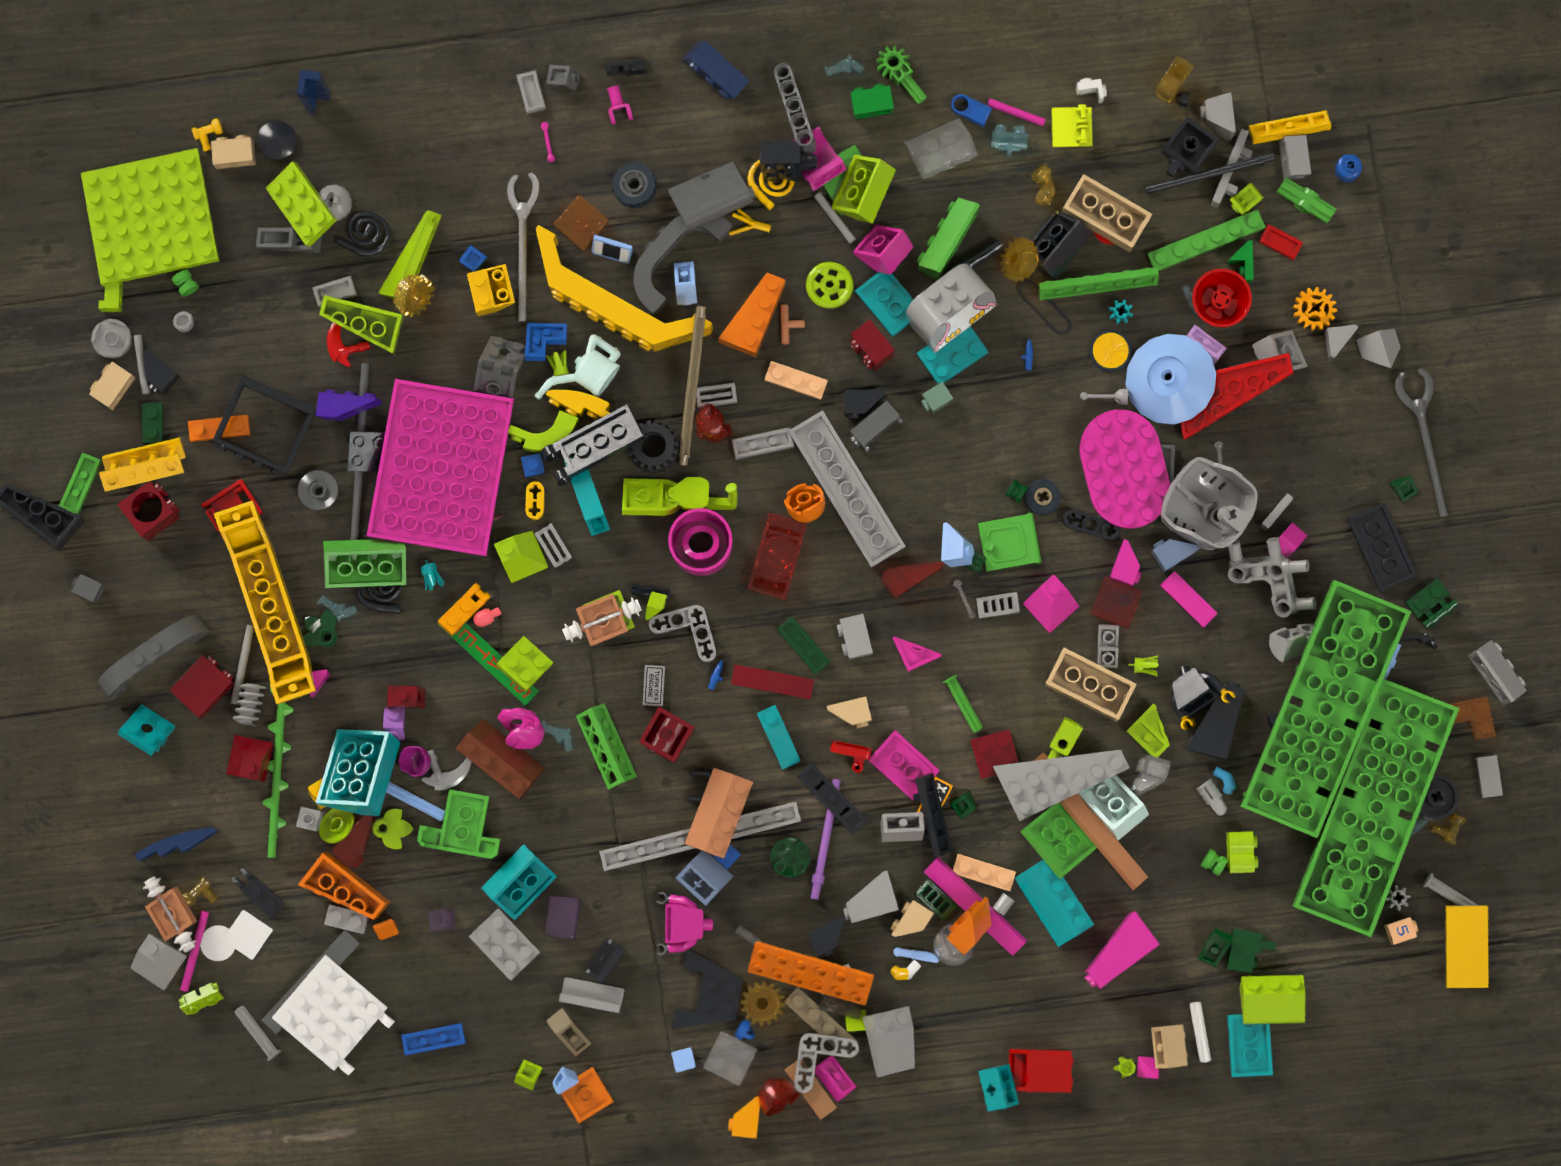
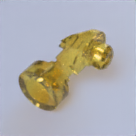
M1046 163L1041 165L1031 176L1037 183L1043 184L1042 189L1039 190L1035 198L1038 205H1049L1056 193L1054 182H1052V169Z

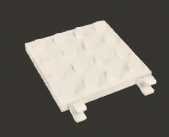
M327 955L321 959L272 1017L332 1070L339 1067L348 1076L355 1068L344 1059L373 1024L379 1019L386 1027L390 1028L395 1022L384 1013L388 1008Z

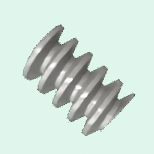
M251 683L242 684L240 688L245 692H239L238 696L243 698V700H237V704L241 708H235V712L240 715L233 716V720L240 724L257 727V725L252 723L259 720L254 713L261 712L256 705H262L263 702L258 700V697H264L260 689H266V687Z

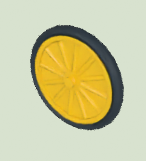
M1106 330L1094 337L1090 344L1089 352L1092 362L1099 369L1112 372L1126 366L1131 358L1132 350L1126 336L1118 331Z

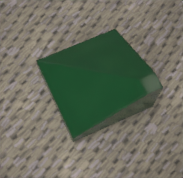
M1406 476L1389 483L1402 503L1419 492L1412 476Z
M970 790L950 803L961 820L977 810Z

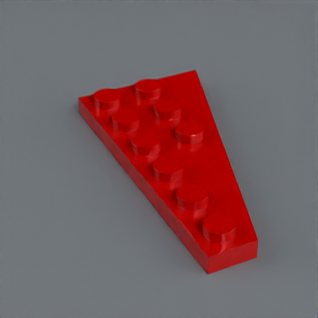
M1290 353L1216 370L1215 391L1206 408L1191 420L1181 422L1184 440L1294 374Z

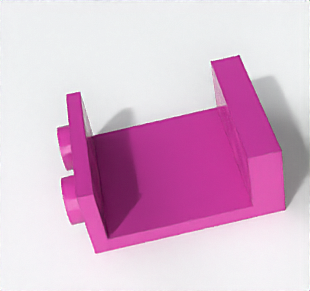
M819 126L812 129L817 143V148L812 153L817 155V169L803 171V177L813 191L847 170L840 156L836 155L823 136Z

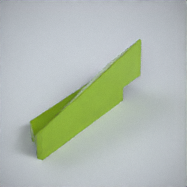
M429 210L425 212L381 287L379 294L400 301L406 284L415 285L442 215Z

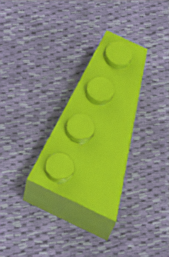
M324 295L319 315L395 354L404 317L402 314Z

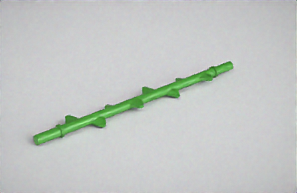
M286 702L277 704L276 722L268 725V729L275 733L274 760L270 761L268 767L273 772L272 795L263 801V805L270 809L269 835H267L269 837L268 858H276L277 829L286 825V821L278 817L280 792L288 788V784L281 780L282 754L291 750V746L283 741L285 716L293 713V708L288 706Z

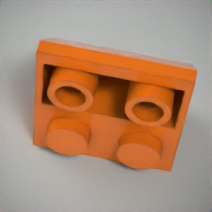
M986 896L981 902L976 900L949 928L951 933L947 939L963 955L977 943L992 925L989 900Z

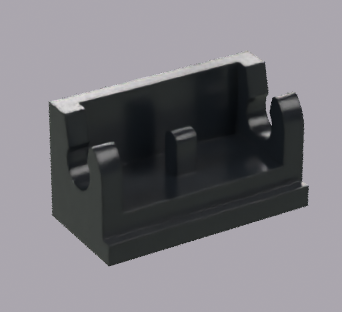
M607 938L584 971L602 984L626 950L610 938Z

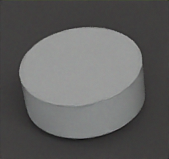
M181 311L174 316L173 324L178 331L188 332L194 326V319L190 313Z

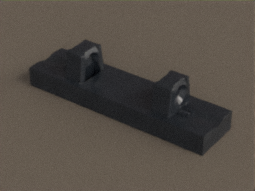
M812 762L797 775V778L852 835L868 821Z
M927 773L915 778L918 793L913 794L915 802L921 801L928 832L923 835L924 841L931 842L934 857H939L951 852L952 847L934 773Z

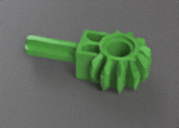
M894 46L893 51L889 47L885 48L886 53L880 51L879 56L881 58H878L876 63L880 64L877 70L883 71L882 77L890 74L889 80H893L897 86L902 84L917 104L922 103L926 99V95L911 77L913 71L909 67L910 63L906 62L909 56L903 55L904 49L897 52V46ZM895 59L898 65L891 67L888 61Z

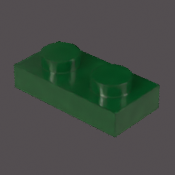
M142 403V443L154 444L164 441V404Z

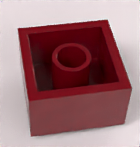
M870 319L851 334L850 347L856 354L860 353L864 359L862 361L869 370L872 368L876 372L894 357L895 349Z

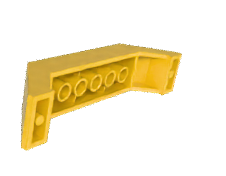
M539 225L537 226L536 232L548 285L554 299L561 303L563 301L568 302L573 310L579 313L582 310L588 314L587 317L594 322H598V320L603 322L605 328L612 332H615V330L622 333L621 336L630 342L632 340L639 343L638 346L648 352L650 349L655 352L693 339L694 315L691 318L665 324L572 272L560 263L556 249L558 245L556 235ZM706 319L703 337L711 335L713 331L712 323Z
M253 500L214 513L219 531L231 555L268 668L270 686L276 704L315 692L316 688L310 657L273 545Z

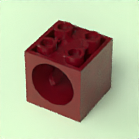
M148 481L117 504L138 534L148 542L181 518L178 515L180 510L176 504L170 499L167 500L166 496L168 494L165 489L158 483L154 484L151 481ZM149 498L157 500L160 498L162 502L160 516L152 522H142L139 511L143 502Z
M658 707L639 743L676 764L696 729L691 724Z

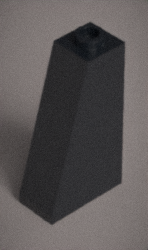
M1234 682L1224 684L1226 691H1233L1235 693V698L1230 693H1227L1226 699L1230 703H1226L1221 698L1222 694L1218 693L1219 697L1211 703L1187 743L1185 750L1220 760L1227 759L1244 689L1240 688V684Z

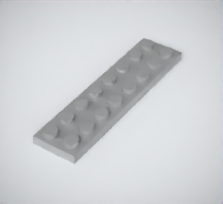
M823 410L790 429L788 432L870 567H874L904 549L906 546Z

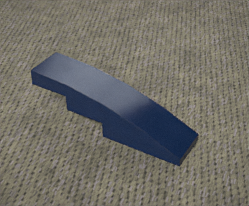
M212 827L177 834L156 842L134 855L138 861L143 862L155 853L164 858L178 848L181 853H187L220 831L218 828Z

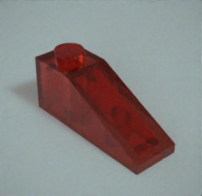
M940 561L898 566L895 569L890 567L882 573L884 576L881 577V581L895 600L942 569L945 564Z
M363 815L349 834L331 851L348 868H357L363 862L364 858L362 856L366 853L376 816Z

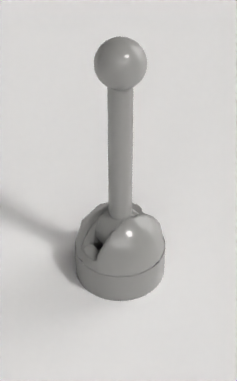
M1119 389L1115 394H1087L1082 392L1080 398L1082 400L1087 398H1114L1118 404L1128 405V389Z

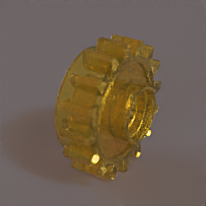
M1023 237L1020 239L1015 238L1014 242L1009 241V247H1004L1005 254L1000 256L1003 258L1000 265L1003 266L1001 272L1005 273L1004 277L1015 282L1029 278L1038 264L1037 247L1033 246L1034 242Z
M415 274L404 278L395 289V300L393 301L396 304L395 308L405 316L413 317L414 313L420 315V310L426 311L425 306L427 304L431 305L429 300L435 296L431 293L435 290L432 286L433 283L424 275L419 276Z
M763 981L762 986H760L758 982H755V988L748 986L749 993L744 992L742 994L746 997L745 1000L740 1002L745 1004L742 1012L748 1013L745 1017L746 1019L753 1018L752 1024L759 1021L760 1026H763L766 1021L768 1025H772L771 1019L778 1021L777 1014H784L780 1008L786 1006L785 1003H781L785 995L779 996L778 993L781 989L774 990V983L767 986V981ZM761 998H765L768 1001L766 1009H761L758 1005V1001Z

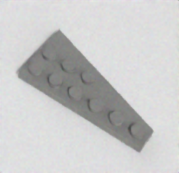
M1121 750L993 766L1019 821L1130 768Z

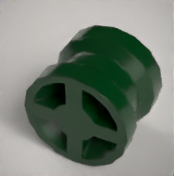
M1014 479L1005 496L1012 497L1016 503H1019L1029 486L1021 485L1019 480Z
M974 552L972 564L963 566L971 571L981 573V566L986 562L987 558Z

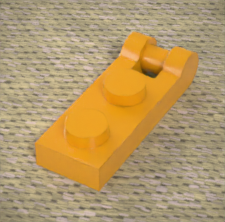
M477 583L437 622L451 636L491 598L487 592L484 593L480 589L481 586ZM474 595L479 598L477 602L471 599Z

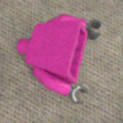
M664 892L658 893L659 895H664L665 900L663 902L657 901V903L666 905L665 943L656 945L663 946L664 952L657 953L658 955L662 956L668 951L669 953L684 952L694 946L697 939H702L703 930H712L713 920L711 918H703V910L698 909L693 901L685 896H668Z

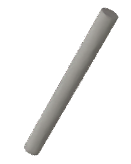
M252 625L246 626L231 704L238 705L237 700H240L238 694L242 691L240 685L244 681L254 633V626Z

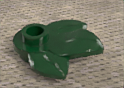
M325 610L321 619L312 616L305 617V627L308 633L303 636L306 645L310 647L321 645L328 648L336 644L338 639L335 631L337 622L330 611ZM326 634L331 635L330 641H325L324 637Z

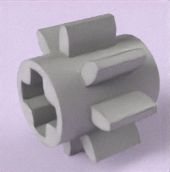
M1395 885L1394 891L1389 890L1388 898L1385 900L1390 903L1388 908L1396 906L1397 911H1400L1401 905L1409 906L1406 900L1411 896H1406V888L1399 890L1398 886ZM1396 894L1402 897L1398 902L1393 900V896H1396Z

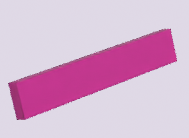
M939 857L924 871L964 911H967L976 900L979 902L983 900ZM989 905L992 925L987 932L1013 956L1027 940Z

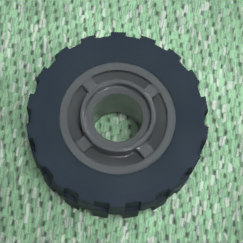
M631 162L630 164H624L623 167L618 168V171L615 172L614 179H612V188L618 201L623 203L624 206L641 208V206L648 205L654 199L657 183L649 167L644 166L642 163ZM637 181L640 183L638 188H630L632 182Z

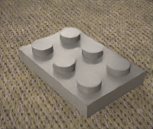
M499 908L469 936L510 981L541 953Z

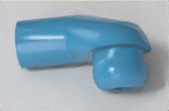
M1216 766L1212 775L1223 780V792L1231 795L1237 787L1233 775Z

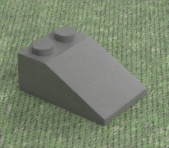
M909 1006L863 1017L877 1077L915 1068L914 1029Z

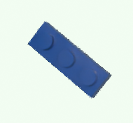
M462 1023L401 1035L405 1055L466 1043Z

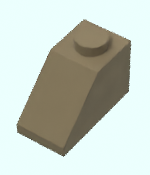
M563 1008L546 1020L557 1037L575 1057L591 1045L588 1038Z

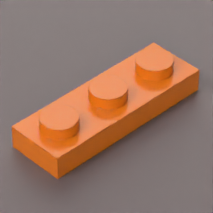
M240 415L231 416L221 439L251 436L249 416ZM223 417L188 421L190 441L213 440Z

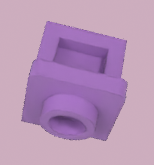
M384 708L383 732H390L397 740L405 739V708Z

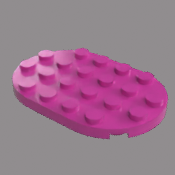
M1111 410L1100 414L1086 427L1079 447L1080 460L1092 505L1100 517L1116 527L1135 529L1146 526L1161 514L1163 499L1170 487L1158 435L1150 422L1135 412Z

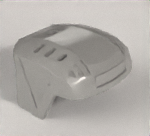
M1197 457L1183 467L1168 488L1163 499L1161 519L1171 531H1174L1192 544L1198 545L1201 549L1213 550L1224 548L1237 540L1253 517L1258 498L1257 491L1234 468ZM1206 472V475L1202 478L1201 475ZM1216 476V479L1210 484L1209 481ZM1225 482V485L1219 490L1218 487ZM1217 510V518L1219 522L1215 521L1213 518V514Z

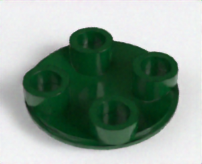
M794 837L782 838L771 849L770 863L779 875L787 878L797 877L808 868L810 852L807 845L800 839Z

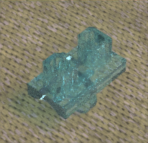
M996 125L995 131L992 133L991 147L1007 151V156L1011 157V151L1027 150L1028 133H1026L1024 126L1014 127L1013 133L1006 132L1005 125Z

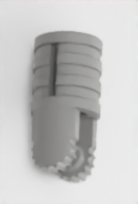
M1212 779L1196 788L1207 806L1210 805L1215 813L1222 816V814L1224 815L1227 812V806L1221 798L1223 795L1212 782Z

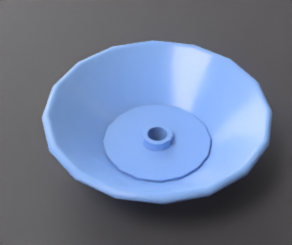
M1165 334L1150 339L1136 350L1127 367L1125 384L1131 403L1141 415L1156 423L1178 424L1191 420L1206 408L1215 391L1216 371L1212 357L1200 343L1185 335ZM1167 374L1172 375V378L1170 380L1165 379V376Z

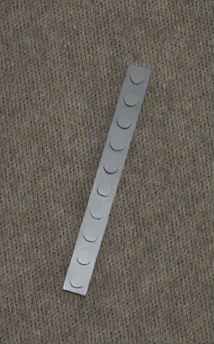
M792 802L741 815L732 839L801 822L797 803ZM690 828L599 851L603 869L608 871L695 849L685 844Z

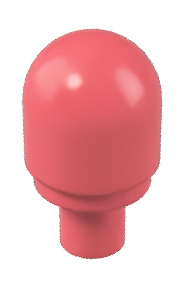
M498 607L491 611L489 608H485L474 615L473 621L478 627H484L491 624L495 617L501 615Z

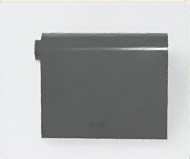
M733 161L668 189V193L677 207L687 231L753 203V198H755L752 187H747Z

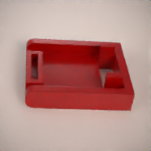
M242 479L201 504L203 509L210 505L212 506L205 512L218 532L220 531L214 513L243 504L238 496L243 491H245L250 501L253 500L259 516L264 513Z

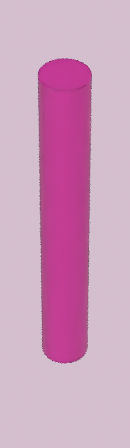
M991 98L987 105L1042 127L1045 122L1044 118Z

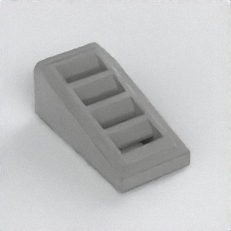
M1017 592L976 598L979 619L1020 612ZM1009 598H1011L1013 609H1009ZM1003 599L1004 610H1001L999 600ZM991 601H995V612H993ZM983 602H987L988 613L984 612Z

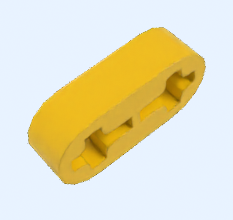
M535 481L529 483L526 488L525 510L531 520H539L544 515L545 490L541 483ZM534 486L541 490V492L537 493V499H534L533 493L530 492V490L534 489ZM533 503H537V509L540 510L536 516L529 512L530 509H533Z

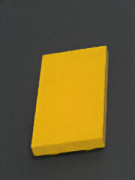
M1487 905L1446 906L1447 988H1488Z

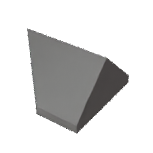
M1395 329L1379 330L1356 340L1362 359L1388 368L1392 367L1401 348Z

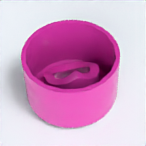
M697 508L683 513L674 521L669 532L668 542L671 555L675 563L689 574L697 576L713 574L722 569L730 559L733 549L730 527L721 515L712 510ZM697 532L709 534L713 539L712 548L703 553L693 552L689 547L691 536Z

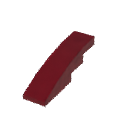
M735 664L731 685L808 700H811L814 684L813 679Z

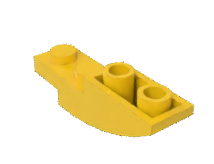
M551 390L546 392V397L549 398L548 402L556 407L559 405L566 408V413L575 417L576 415L582 417L585 410L587 411L586 415L594 420L610 414L608 412L611 407L610 403L590 394L571 390Z

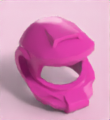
M521 708L503 709L500 712L498 720L505 729L510 731L505 740L507 746L517 749H534L541 744L545 730L536 713ZM520 719L522 720V724H515L511 721Z

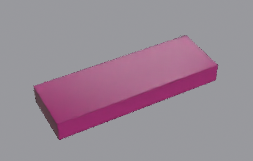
M1175 571L1160 585L1202 628L1218 614Z

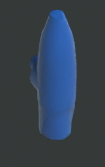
M1031 340L1027 341L1025 355H1021V359H1025V370L1028 371L1032 370L1033 362Z
M722 660L716 665L711 675L710 683L707 687L710 690L715 689L718 680L722 682L723 678L720 677L723 668Z

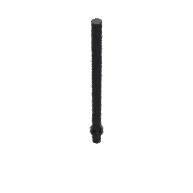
M1274 153L1263 156L1259 154L1257 157L1145 186L1146 193H1154L1256 165L1264 166V163L1275 161Z

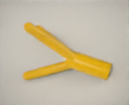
M740 208L737 209V212L742 216L735 213L732 214V217L750 225L730 231L729 235L753 228L765 232L770 231V224L753 220Z

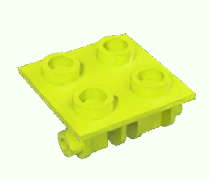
M1081 104L1074 108H1052L1053 147L1092 146L1091 107Z

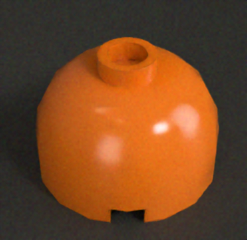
M804 483L794 486L787 492L786 500L784 499L789 515L797 522H812L818 519L825 509L823 491L816 484L807 486Z

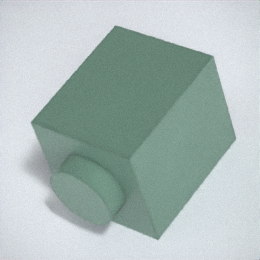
M941 382L922 394L923 400L921 404L926 411L930 410L933 414L951 403L953 397L944 383Z

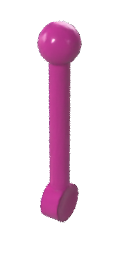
M543 122L541 129L544 130L548 150L547 160L553 162L555 156L552 155L548 135L549 125Z

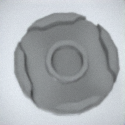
M107 319L96 325L92 332L91 341L99 355L115 359L122 357L128 352L132 343V335L125 323L118 319Z

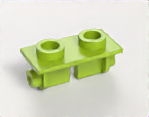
M211 982L199 988L201 994L199 996L195 990L182 995V998L179 999L181 1005L179 1007L186 1015L195 1014L206 1006L217 1004L224 997L218 991V984Z

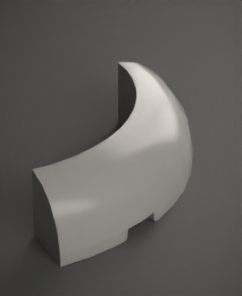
M1298 624L1296 628L1287 629L1284 627L1271 633L1269 637L1271 652L1282 663L1291 658L1301 656L1314 624Z

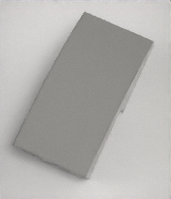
M1098 624L1097 664L1102 667L1118 668L1119 625Z

